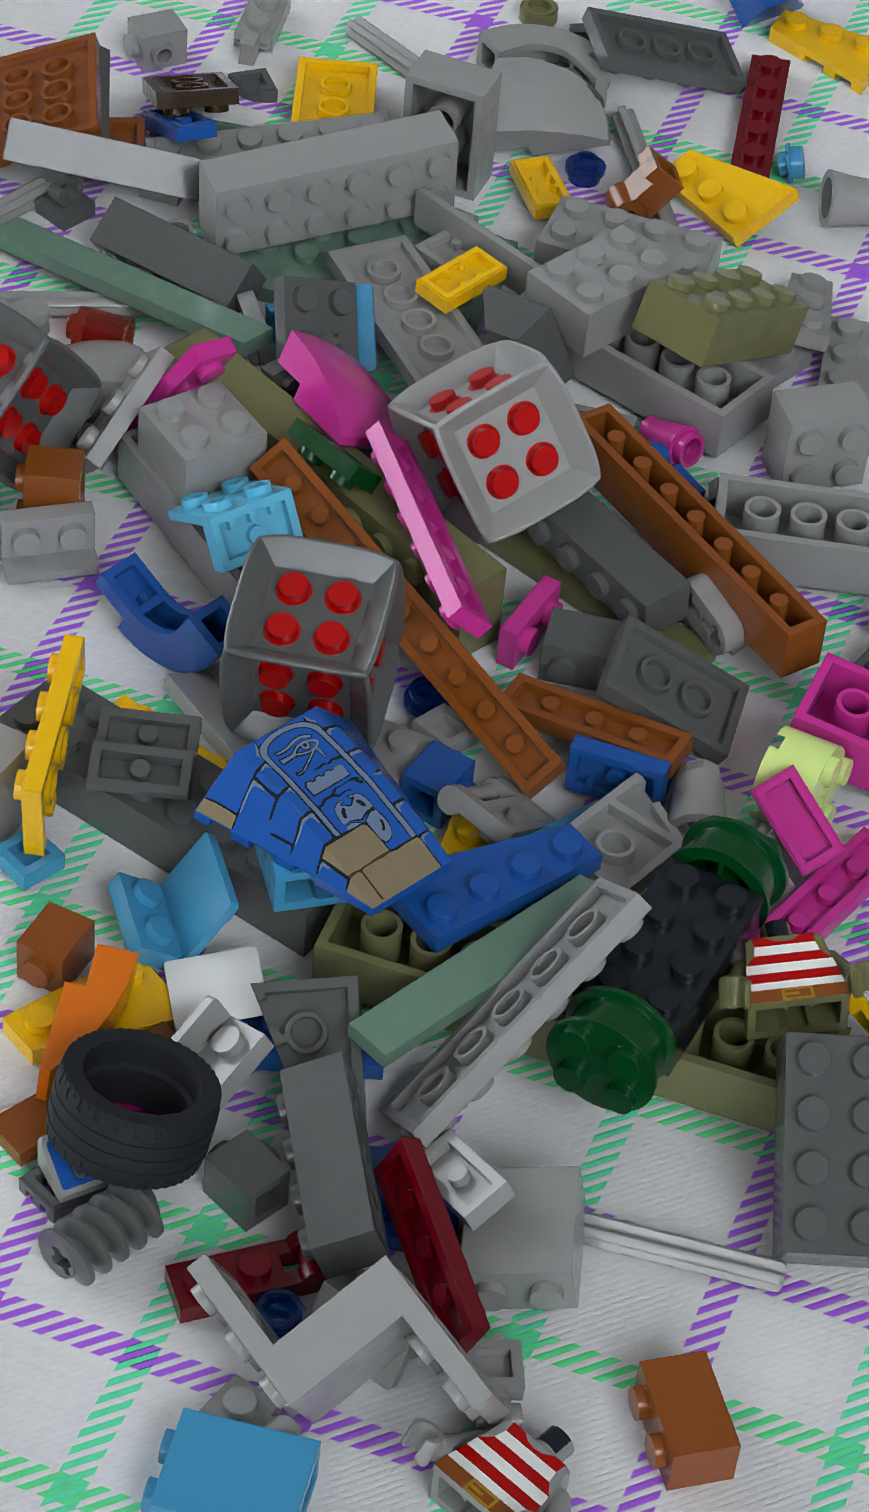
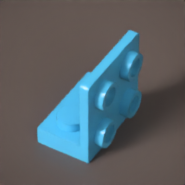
M247 476L231 478L221 483V490L208 494L207 491L188 494L180 499L182 505L167 510L169 520L203 526L214 570L221 573L243 566L251 546L259 536L271 534L303 536L291 488L271 485L270 480L252 482L249 481Z

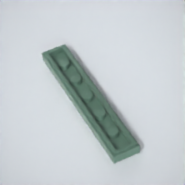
M582 874L578 875L351 1021L348 1025V1037L385 1068L475 1009L593 883Z

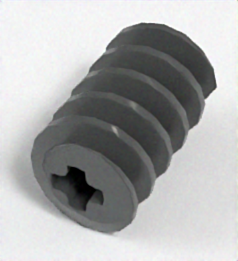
M109 1184L105 1192L93 1195L88 1204L77 1206L71 1213V1216L61 1217L56 1221L53 1228L42 1230L38 1236V1244L43 1259L58 1276L64 1279L74 1278L83 1286H90L96 1279L94 1269L101 1274L109 1273L113 1267L112 1258L118 1262L126 1261L130 1256L129 1246L135 1250L143 1249L147 1244L146 1234L152 1238H158L164 1232V1225L160 1217L157 1199L152 1189L134 1190L133 1188L127 1189Z

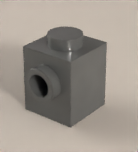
M248 1129L229 1141L219 1142L205 1156L203 1192L245 1232L288 1205L290 1169L282 1162L279 1154L271 1145L262 1144Z

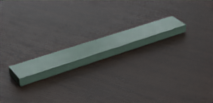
M18 217L0 226V250L189 334L207 328L218 338L230 336L237 353L243 358L273 342V327Z

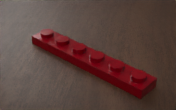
M752 54L731 165L770 178L791 60L780 59L774 55L760 56Z

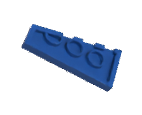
M572 824L450 854L448 856L452 860V865L449 870L390 906L434 953H437L543 899L578 875L582 874L586 877L600 870L603 855Z

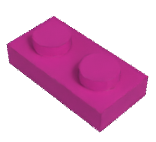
M544 575L500 627L496 657L497 664L513 670L525 655L531 656L538 646L541 635L548 627L553 607L563 609V604L559 602L560 581Z

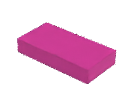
M794 765L750 790V794L802 878L847 851Z

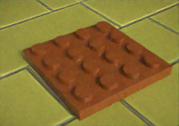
M95 32L0 57V168L14 163L2 160L10 117L102 137L100 44Z

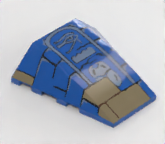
M317 706L237 750L194 811V819L208 827L215 822L230 830V839L247 848L252 844L261 847L275 855L274 863L289 871H293L296 868L314 876V885L371 916L449 870L452 865V860L353 722Z

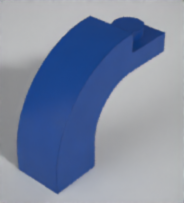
M135 552L100 574L96 579L95 584L124 619L117 628L140 652L154 662L170 670L187 673L201 671L221 658L224 650L226 622L231 607L223 595L198 611L187 609L166 592Z

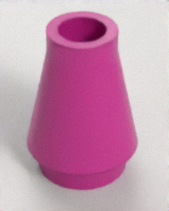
M650 415L642 421L639 427V433L647 441L661 442L666 446L670 454V464L672 466L681 464L686 468L691 467L698 462L703 454L705 441L694 426L663 420Z

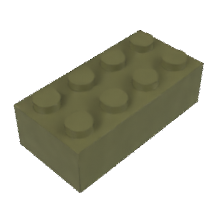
M739 265L736 269L716 268L715 271L711 272L693 271V274L686 275L671 273L669 277L650 279L632 328L702 368L791 353L810 306L797 300V293L792 289L782 285L767 283L761 279L763 276L761 272L745 265Z

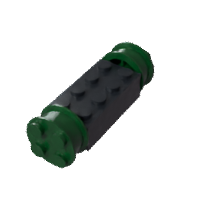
M717 815L701 819L688 829L683 838L681 848L671 854L642 896L652 909L642 918L643 925L641 929L628 941L619 943L606 956V964L596 977L588 982H583L577 994L568 1005L566 1018L556 1023L547 1036V1057L554 1070V1080L561 1088L574 1092L593 1105L612 1110L618 1114H628L631 1111L640 1109L652 1099L657 1089V1079L664 1075L669 1077L718 1001L719 979L726 976L733 962L744 959L745 943L750 939L757 938L759 929L764 925L769 916L770 906L782 897L787 888V866L781 855V847L773 838L764 835L742 821Z

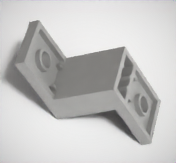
M204 1253L187 1267L197 1282L190 1289L195 1299L210 1317L215 1316L224 1327L227 1325L231 1327V1330L224 1334L227 1342L245 1363L249 1361L257 1372L263 1370L265 1376L258 1383L271 1401L279 1409L283 1407L292 1418L299 1413L315 1424L409 1347H412L427 1366L429 1365L437 1375L442 1371L446 1372L449 1378L442 1382L441 1386L462 1412H465L472 1421L482 1416L490 1425L495 1427L512 1413L410 1279L386 1255L281 1339L232 1274Z

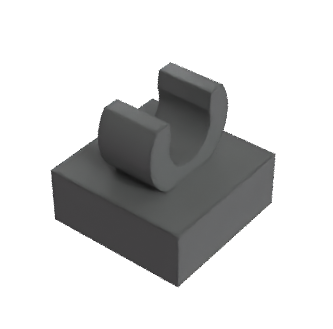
M69 174L66 176V184L58 186L53 182L49 185L48 193L36 198V213L64 232L95 216V201L83 194V183Z

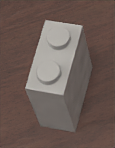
M580 1166L493 1168L509 1183L516 1196L475 1231H472L464 1223L461 1247L485 1311L493 1312L501 1309H540L551 1311L558 1308H578L584 1211L586 1205Z

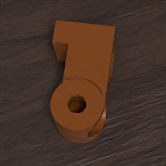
M648 145L637 156L640 167L625 181L615 183L606 192L605 203L607 207L623 209L631 214L650 219L684 189L676 167Z

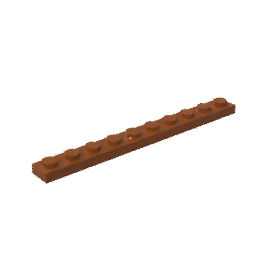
M285 437L249 467L259 480H270L271 485L291 488L301 530L307 537L349 544L383 553ZM404 577L405 621L399 646L524 794L532 799L568 767Z

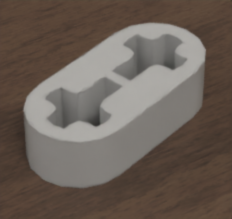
M703 573L686 578L691 582L689 611L686 619L707 648L717 656L740 648L744 644L745 639L742 623L713 581Z

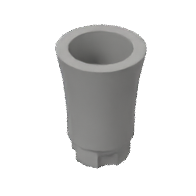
M828 169L823 177L819 194L818 213L821 226L869 225V179Z
M705 759L697 762L686 761L681 764L675 772V779L671 785L668 821L671 825L677 827L683 838L688 829L701 819L712 815L726 817L725 785L720 778V769L713 762Z

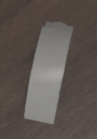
M511 24L479 31L476 65L492 69L497 58L528 57L545 60L562 68L571 67L603 97V108H605L607 90L610 86L609 73L601 69L589 40L564 29L537 24Z

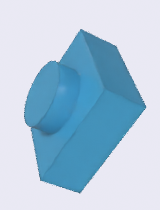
M23 831L0 843V869L23 891L65 868V854L49 839L44 857L24 854Z

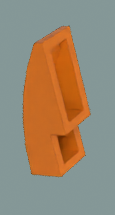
M97 943L86 986L64 981L39 1068L35 1099L43 1101L49 1099L57 1068L68 1046L74 1040L76 1041L80 1036L82 1037L84 1034H89L92 1031L107 1030L108 1028L115 1029L125 1011L134 986L139 953Z

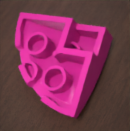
M291 330L278 363L300 383L293 400L337 444L354 447L371 446L365 432L378 420L394 431L388 412V404L391 402V399L376 379L355 358L336 345L321 338Z

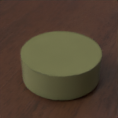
M523 0L520 4L519 19L523 24L553 27L557 23L559 7L553 0Z

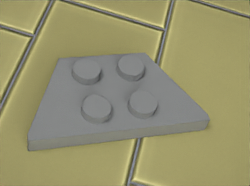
M637 772L569 824H572L603 855L601 869L585 878L594 883L600 877L640 894L650 886L671 854L681 848L683 836L677 827L669 823L668 814L661 803H652L645 792L646 781Z

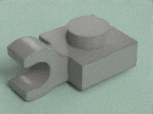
M237 1374L199 1410L200 1412L294 1435H299L302 1432V1426L291 1417L281 1415V1409L271 1401L264 1391Z

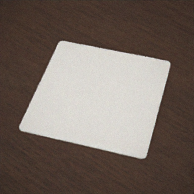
M256 946L164 962L175 1030L182 1026L208 995L218 999L228 1013L238 1020L263 1016L250 984L264 982Z

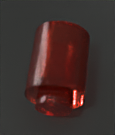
M81 306L77 313H71L68 318L66 338L71 339V343L89 340H114L133 344L136 328L135 319Z

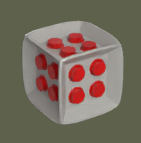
M502 340L472 350L412 384L388 404V412L393 429L397 434L409 441L432 494L435 495V501L443 518L476 544L494 543L520 533L578 499L601 479L596 451L565 383L544 354L519 342Z

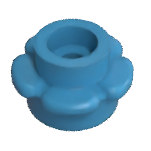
M787 143L785 151L778 152V167L780 177L788 176L789 183H793V179L805 178V160L803 146L791 147L790 143Z

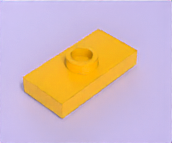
M549 156L510 160L509 173L534 220L550 218L562 196L571 197Z
M475 246L417 279L415 292L447 314L483 293V290L488 285L495 286L504 281L508 267L478 246Z

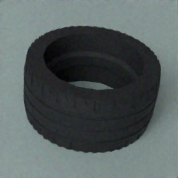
M108 1028L107 1030L92 1031L89 1034H84L82 1037L80 1036L76 1041L74 1040L68 1046L60 1061L47 1105L46 1134H48L52 1147L61 1155L63 1160H66L76 1170L93 1177L95 1180H100L103 1183H109L117 1187L133 1188L134 1190H157L159 1188L165 1189L169 1186L173 1187L178 1183H183L184 1180H188L191 1175L193 1176L198 1171L208 1152L220 1112L221 1084L219 1078L215 1075V1071L211 1069V1066L202 1057H199L196 1052L191 1051L190 1048L183 1046L181 1043L173 1041V1039L153 1034V1032L130 1028ZM110 1101L132 1104L156 1115L134 1112Z

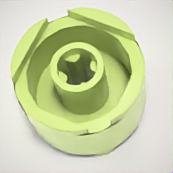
M786 725L777 733L786 738L779 748L772 745L769 746L758 769L752 789L794 765L827 820L832 824L836 814V806L831 803L837 787H844L852 772L853 759L845 757V750L842 746ZM759 807L758 809H749L751 818L761 822L765 821L769 824Z

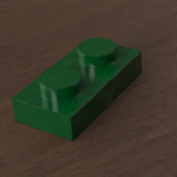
M297 417L287 431L291 437L301 444L297 452L318 467L323 462L329 465L332 469L328 476L345 489L351 491L357 485L372 494L382 480L379 475L330 437Z

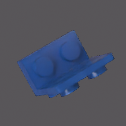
M576 734L570 746L564 789L600 800L637 772L646 781L645 792L652 803L660 802L663 806L671 789L672 782L675 779V774L671 779L668 778L671 764L669 761Z

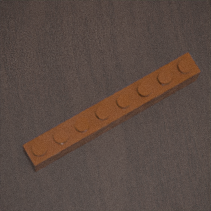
M610 403L581 413L580 417L589 434L599 461L601 479L594 487L685 578L703 573L713 581L739 617L744 629V641L780 678L819 663L827 620Z

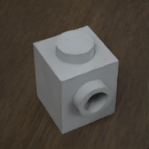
M173 9L128 17V34H125L123 38L124 49L127 56L133 58L142 72L187 63L188 29Z

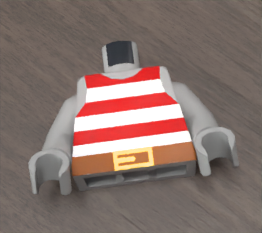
M416 1418L400 1441L403 1447L410 1446L418 1450L414 1460L419 1466L425 1467L430 1461L436 1462L433 1467L430 1498L446 1512L571 1511L572 1500L567 1492L570 1471L563 1461L573 1454L574 1446L569 1436L557 1426H549L534 1439L515 1422L504 1421L492 1429L482 1428L451 1434L442 1432L430 1420Z

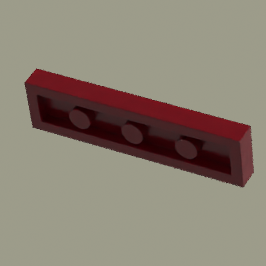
M401 1137L376 1166L374 1172L417 1290L463 1350L468 1353L491 1327L420 1138Z

